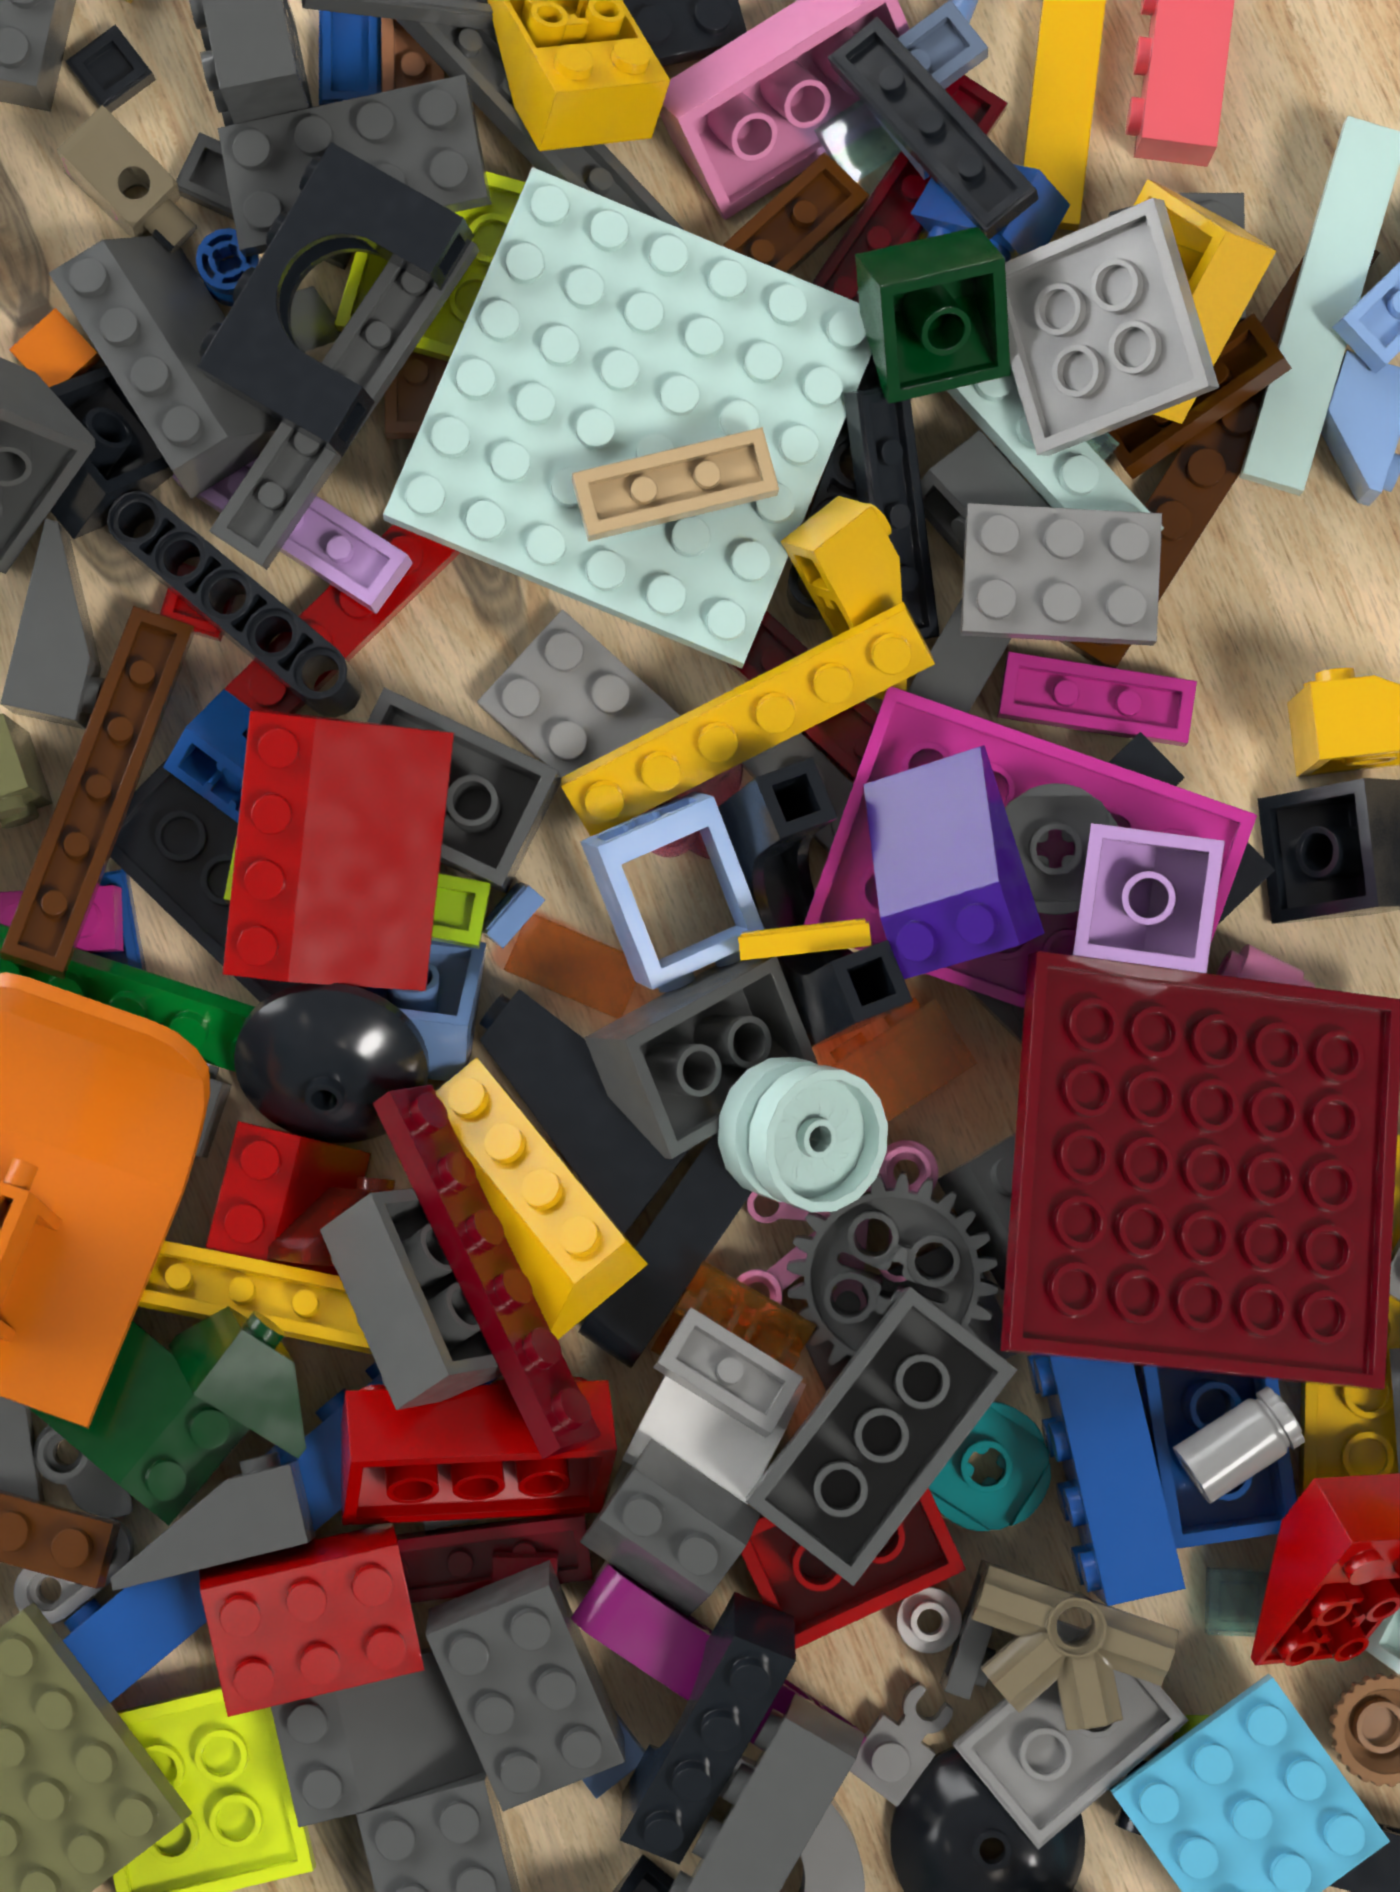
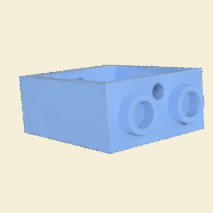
M696 791L691 792L580 841L635 982L652 990L658 988L659 992L662 993L684 987L695 979L693 972L714 962L717 967H722L741 961L738 937L742 932L764 930L714 796ZM700 831L735 926L658 960L622 864Z

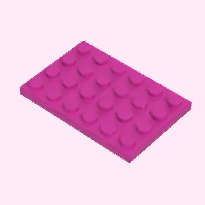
M892 686L887 689L804 925L865 918L866 921H869L872 946L886 941L887 938L879 913L863 784L985 745L1004 807L1011 800L1035 786L1053 783L1068 784L1082 788L1101 801L1117 822L1118 827L1224 840V853L1212 932L1213 939L1257 818L1256 814ZM1050 830L1048 840L1037 843V855L1047 857L1049 867L1051 868L1062 867V858L1066 855H1073L1074 844L1073 842L1063 841L1061 830ZM1079 911L1060 915L1038 912L1044 934L1022 945L925 974L1024 1008L1028 955L1035 951L1073 955ZM870 946L856 947L854 949L862 950Z

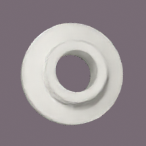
M929 1587L902 1600L897 1611L896 1623L902 1639L912 1649L922 1653H937L948 1648L956 1640L961 1629L962 1617L956 1601L947 1592L939 1588ZM926 1609H934L941 1614V1625L934 1632H924L917 1625L919 1614Z

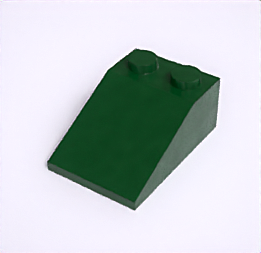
M134 1321L130 1325L89 1429L28 1407L168 1526L249 1431V1428L194 1395L173 1354Z

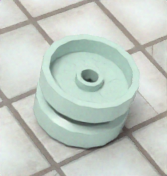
M796 1057L769 1058L747 1069L730 1088L719 1115V1149L725 1168L739 1185L763 1197L784 1202L812 1213L837 1211L858 1200L876 1180L887 1153V1119L881 1099L864 1079L843 1069L818 1065Z

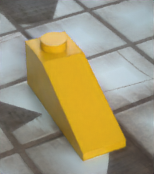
M837 496L781 540L784 549L833 637L902 603L900 557L888 537L892 532L888 520L873 504H866L841 496ZM907 679L892 687L907 692ZM887 689L873 697L883 700Z

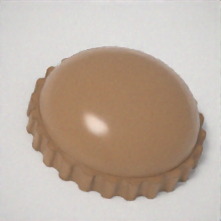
M1378 1673L1373 1678L1364 1676L1361 1682H1353L1350 1684L1349 1690L1341 1692L1340 1700L1333 1704L1334 1713L1329 1717L1331 1729L1328 1730V1734L1333 1740L1331 1748L1338 1753V1761L1346 1765L1348 1772L1358 1775L1357 1777L1363 1782L1371 1781V1783L1378 1787H1381L1383 1784L1395 1787L1396 1784L1400 1783V1677L1395 1674H1390L1387 1677L1382 1673Z

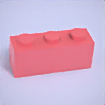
M1141 0L1140 14L1149 15L1151 19L1148 37H1138L1134 57L1133 75L1143 76L1141 98L1131 97L1126 121V135L1136 136L1133 158L1208 167L1218 142L1235 0Z

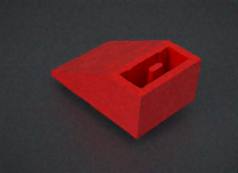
M1400 1473L1314 1478L1281 1521L1250 1657L1255 1666L1278 1663L1296 1666L1310 1660L1332 1658L1338 1662L1350 1660L1361 1654L1368 1647V1638L1384 1619L1394 1614L1400 1608Z

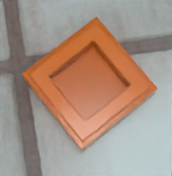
M56 308L9 349L25 368L36 372L48 387L85 374L101 359L97 351Z

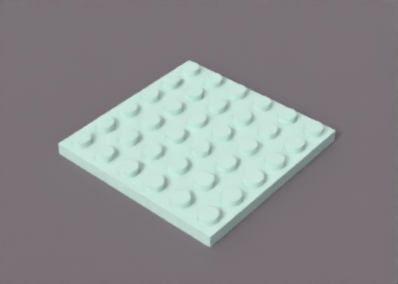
M532 167L385 508L383 519L386 522L742 669L788 558L781 540L797 529L803 522L846 418L844 393L857 391L872 355L860 315L859 303ZM763 427L779 486L777 496L588 542L572 483V473Z

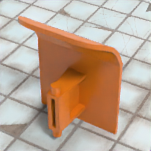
M8 972L0 973V1397L89 1429L185 1192L210 1098L209 1067L197 1048L178 1032L162 1024L33 978Z

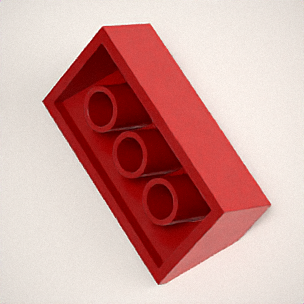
M573 1376L580 1392L589 1403L591 1415L601 1436L584 1447L542 1459L505 1380H499L490 1385H479L441 1402L400 1410L395 1409L390 1394L384 1385H369L360 1390L345 1391L341 1421L342 1525L600 1513L617 1453L609 1381H588L583 1377Z

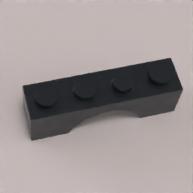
M734 1592L706 1642L694 1688L677 1725L663 1745L656 1747L649 1744L622 1792L620 1841L680 1865L796 1662L794 1616Z

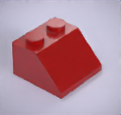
M238 1121L206 1248L339 1276L332 1263L331 1255L320 1229L360 1201L372 1153Z

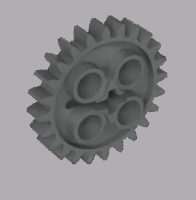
M901 1171L895 1188H886L884 1179L879 1172L876 1180L871 1184V1191L863 1193L858 1200L837 1211L830 1212L827 1218L817 1213H808L805 1219L816 1232V1235L814 1237L796 1235L793 1240V1244L807 1253L806 1259L789 1261L787 1264V1270L804 1276V1282L789 1288L787 1293L789 1298L807 1299L808 1306L796 1315L795 1321L796 1323L815 1321L818 1325V1328L809 1340V1344L816 1346L828 1339L834 1344L828 1363L834 1365L846 1354L853 1357L903 1290L908 1287L898 1284L893 1293L886 1292L881 1289L883 1278L880 1275L840 1263L838 1255L843 1252L853 1255L861 1261L881 1270H887L892 1261L899 1262L904 1266L902 1276L906 1280L946 1292L947 1300L939 1302L917 1291L980 1340V1335L970 1324L972 1318L991 1320L992 1311L980 1303L978 1299L979 1296H990L998 1293L997 1284L981 1278V1273L997 1266V1257L978 1255L977 1249L984 1246L990 1240V1234L988 1231L972 1234L968 1232L967 1227L976 1216V1211L973 1208L958 1215L951 1211L957 1192L951 1190L937 1201L931 1197L933 1179L929 1177L922 1183L918 1192L909 1190L908 1175L904 1171ZM871 1218L882 1220L891 1229L892 1242L882 1251H867L857 1241L855 1232L858 1224ZM937 1242L948 1247L954 1259L951 1268L944 1274L936 1276L922 1271L916 1260V1253L922 1246L927 1243ZM847 1279L857 1280L867 1289L869 1302L859 1311L850 1312L841 1309L834 1301L832 1294L833 1288L837 1283Z

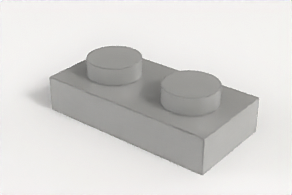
M693 1308L686 1312L653 1367L765 1438L774 1430L804 1378Z

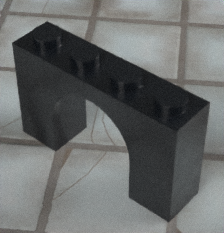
M331 142L322 157H314L304 170L299 185L301 193L289 213L286 211L282 212L271 225L266 238L268 248L256 268H248L238 280L233 292V301L235 303L222 324L219 322L214 324L205 335L199 351V355L202 358L197 367L212 382L342 457L375 401L362 386L315 360L298 348L292 333L291 307L300 283L316 265L332 256L347 252H365L390 261L442 291L472 241L474 234L462 216Z
M813 757L755 777L718 807L764 929L804 925L815 894L809 869L810 842L818 831L837 818ZM888 940L857 952H852L849 949L777 956L811 1047L860 1029L913 1001Z

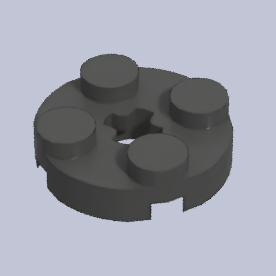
M1059 783L1035 786L1007 803L1005 806L1006 814L1038 912L1052 915L1073 913L1079 911L1091 823L1117 827L1118 825L1103 803L1082 788ZM1058 829L1061 830L1063 841L1073 842L1074 853L1062 858V867L1051 868L1049 867L1048 858L1037 855L1036 848L1037 843L1048 840L1050 830Z

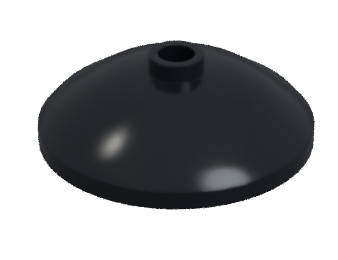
M340 983L329 985L300 984L267 997L245 1019L235 1046L234 1065L236 1076L241 1089L251 1104L264 1117L280 1128L298 1136L329 1143L360 1142L386 1134L373 1103L389 1091L427 1085L429 1075V1057L425 1042L419 1030L407 1015L394 1004L375 993Z
M953 1746L933 1757L898 1807L895 1806L890 1828V1849L893 1865L904 1892H1070L1078 1881L1083 1865L1085 1830L1082 1815L1079 1814L1038 1850ZM993 1837L1003 1842V1851L997 1858L986 1859L980 1855V1845L985 1839Z

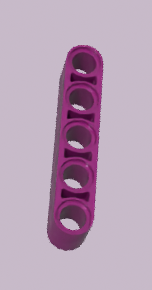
M608 1562L570 1619L591 1637L678 1695L689 1700L700 1670L706 1642L713 1630L693 1616L687 1617ZM785 1679L750 1742L754 1743L771 1710L775 1709L784 1714L795 1694L855 1729H859L838 1713ZM864 1735V1738H863V1741H862L861 1746L863 1745V1743H864L865 1740L867 1739V1736H866V1735Z

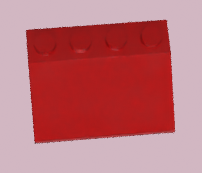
M266 710L250 711L222 975L325 985L340 983L356 987L426 991L455 732Z

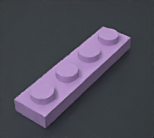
M257 459L195 497L221 513ZM173 474L172 478L181 488H183L175 474ZM318 496L315 497L280 550L281 553L375 614L378 613L413 564L408 554Z

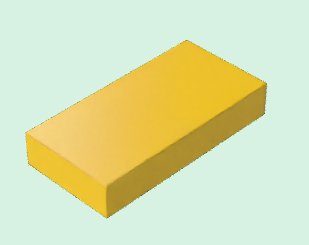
M865 918L742 932L738 937L741 961L872 946L869 921H866Z

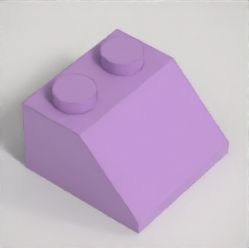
M1091 823L1073 955L1207 973L1225 841Z

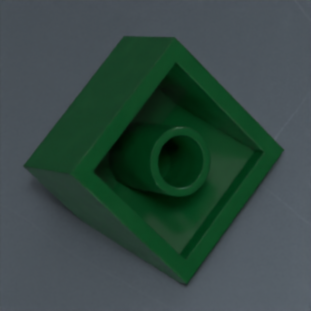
M979 227L855 254L860 315L883 394L889 404L1011 376L1005 258Z

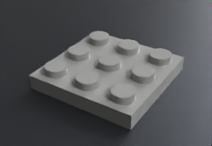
M1157 198L1148 199L1005 262L1010 364L1037 455L1050 456L1219 388L1164 200Z

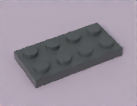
M465 74L218 128L239 250L245 257L265 253L268 248L266 238L271 225L279 214L284 211L289 213L301 193L299 185L304 170L314 157H322L331 142L453 212L492 204L470 84Z

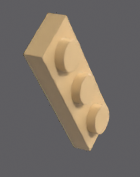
M763 427L572 473V483L588 542L774 497L779 492Z

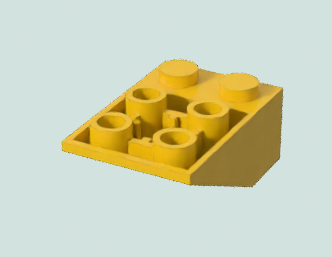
M487 0L493 11L492 21L514 108L539 151L652 139L670 79L623 0Z

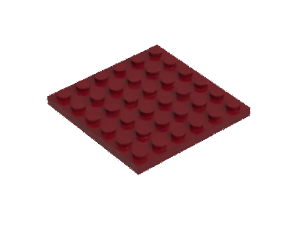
M1035 951L1029 954L1000 1351L1368 1390L1385 1389L1400 1091V999Z

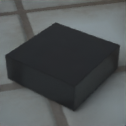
M116 24L66 60L69 69L99 107L103 105L110 113L156 80L153 72Z

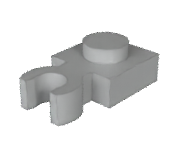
M919 1681L910 1686L904 1694L902 1701L904 1714L898 1722L883 1711L880 1713L866 1732L867 1739L861 1746L857 1758L850 1769L851 1773L896 1807H898L936 1755L935 1751L922 1740L927 1734L936 1733L944 1729L953 1715L952 1706L946 1702L932 1717L919 1715L916 1711V1704L926 1691L925 1686Z

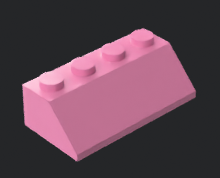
M797 0L670 79L660 111L661 119L673 144L723 219L730 218L802 173L824 152L830 155L880 124L864 102L834 71L828 56L876 17L897 38L910 30L898 0Z

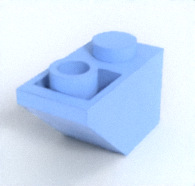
M1347 350L1342 359L1321 434L1357 503L1370 506L1382 493V490L1391 492L1400 474V455L1395 453L1400 438V367L1387 364L1375 374L1355 352Z

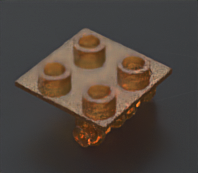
M703 1260L653 1344L651 1351L658 1355L662 1354L686 1312L693 1308L793 1371L801 1356L800 1352L817 1325Z

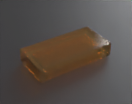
M533 914L522 926L504 967V971L615 1019L623 1017L637 985L623 951L536 914Z

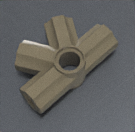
M988 1563L982 1577L971 1614L972 1620L1016 1635L980 1667L993 1685L1020 1713L1056 1681L1065 1729L1067 1731L1108 1726L1111 1723L1123 1720L1113 1670L1162 1686L1176 1651L1179 1634L1177 1629L1112 1606H1107L1092 1600L1080 1592L1066 1591ZM1073 1607L1084 1608L1090 1612L1092 1619L1091 1629L1088 1634L1081 1640L1074 1642L1066 1641L1059 1637L1057 1621L1060 1615Z

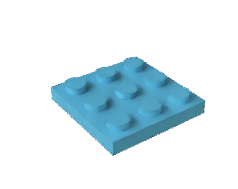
M1269 1673L1109 1789L1181 1892H1322L1390 1842Z

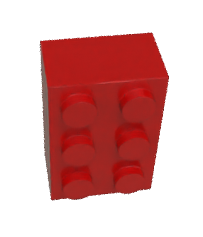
M929 1487L854 1586L762 1514H760L746 1547L741 1552L763 1603L794 1616L795 1649L966 1570Z
M393 1523L312 1540L306 1544L199 1570L200 1593L228 1717L424 1670Z

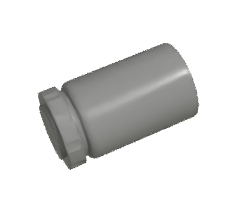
M1268 1386L1256 1393L1257 1399L1249 1398L1173 1447V1451L1183 1469L1209 1504L1283 1457L1287 1453L1288 1447L1294 1450L1305 1442L1301 1433V1427L1283 1399Z

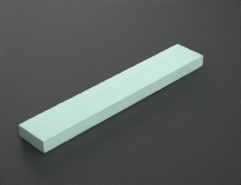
M1347 116L1343 123L1278 343L1279 350L1292 369L1265 387L1239 478L1298 496L1304 492L1347 345L1332 327L1361 298L1400 165V131L1351 116Z

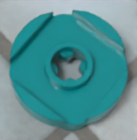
M993 1401L929 1486L939 1511L953 1523L973 1531L1001 1530L1007 1526L1016 1525L1031 1516L1042 1503L1051 1480L1049 1451L1037 1425L1016 1408ZM989 1448H994L999 1452L996 1463L1003 1469L1001 1476L997 1480L987 1476L981 1484L971 1479L975 1468L968 1462L970 1456L974 1452L985 1454Z

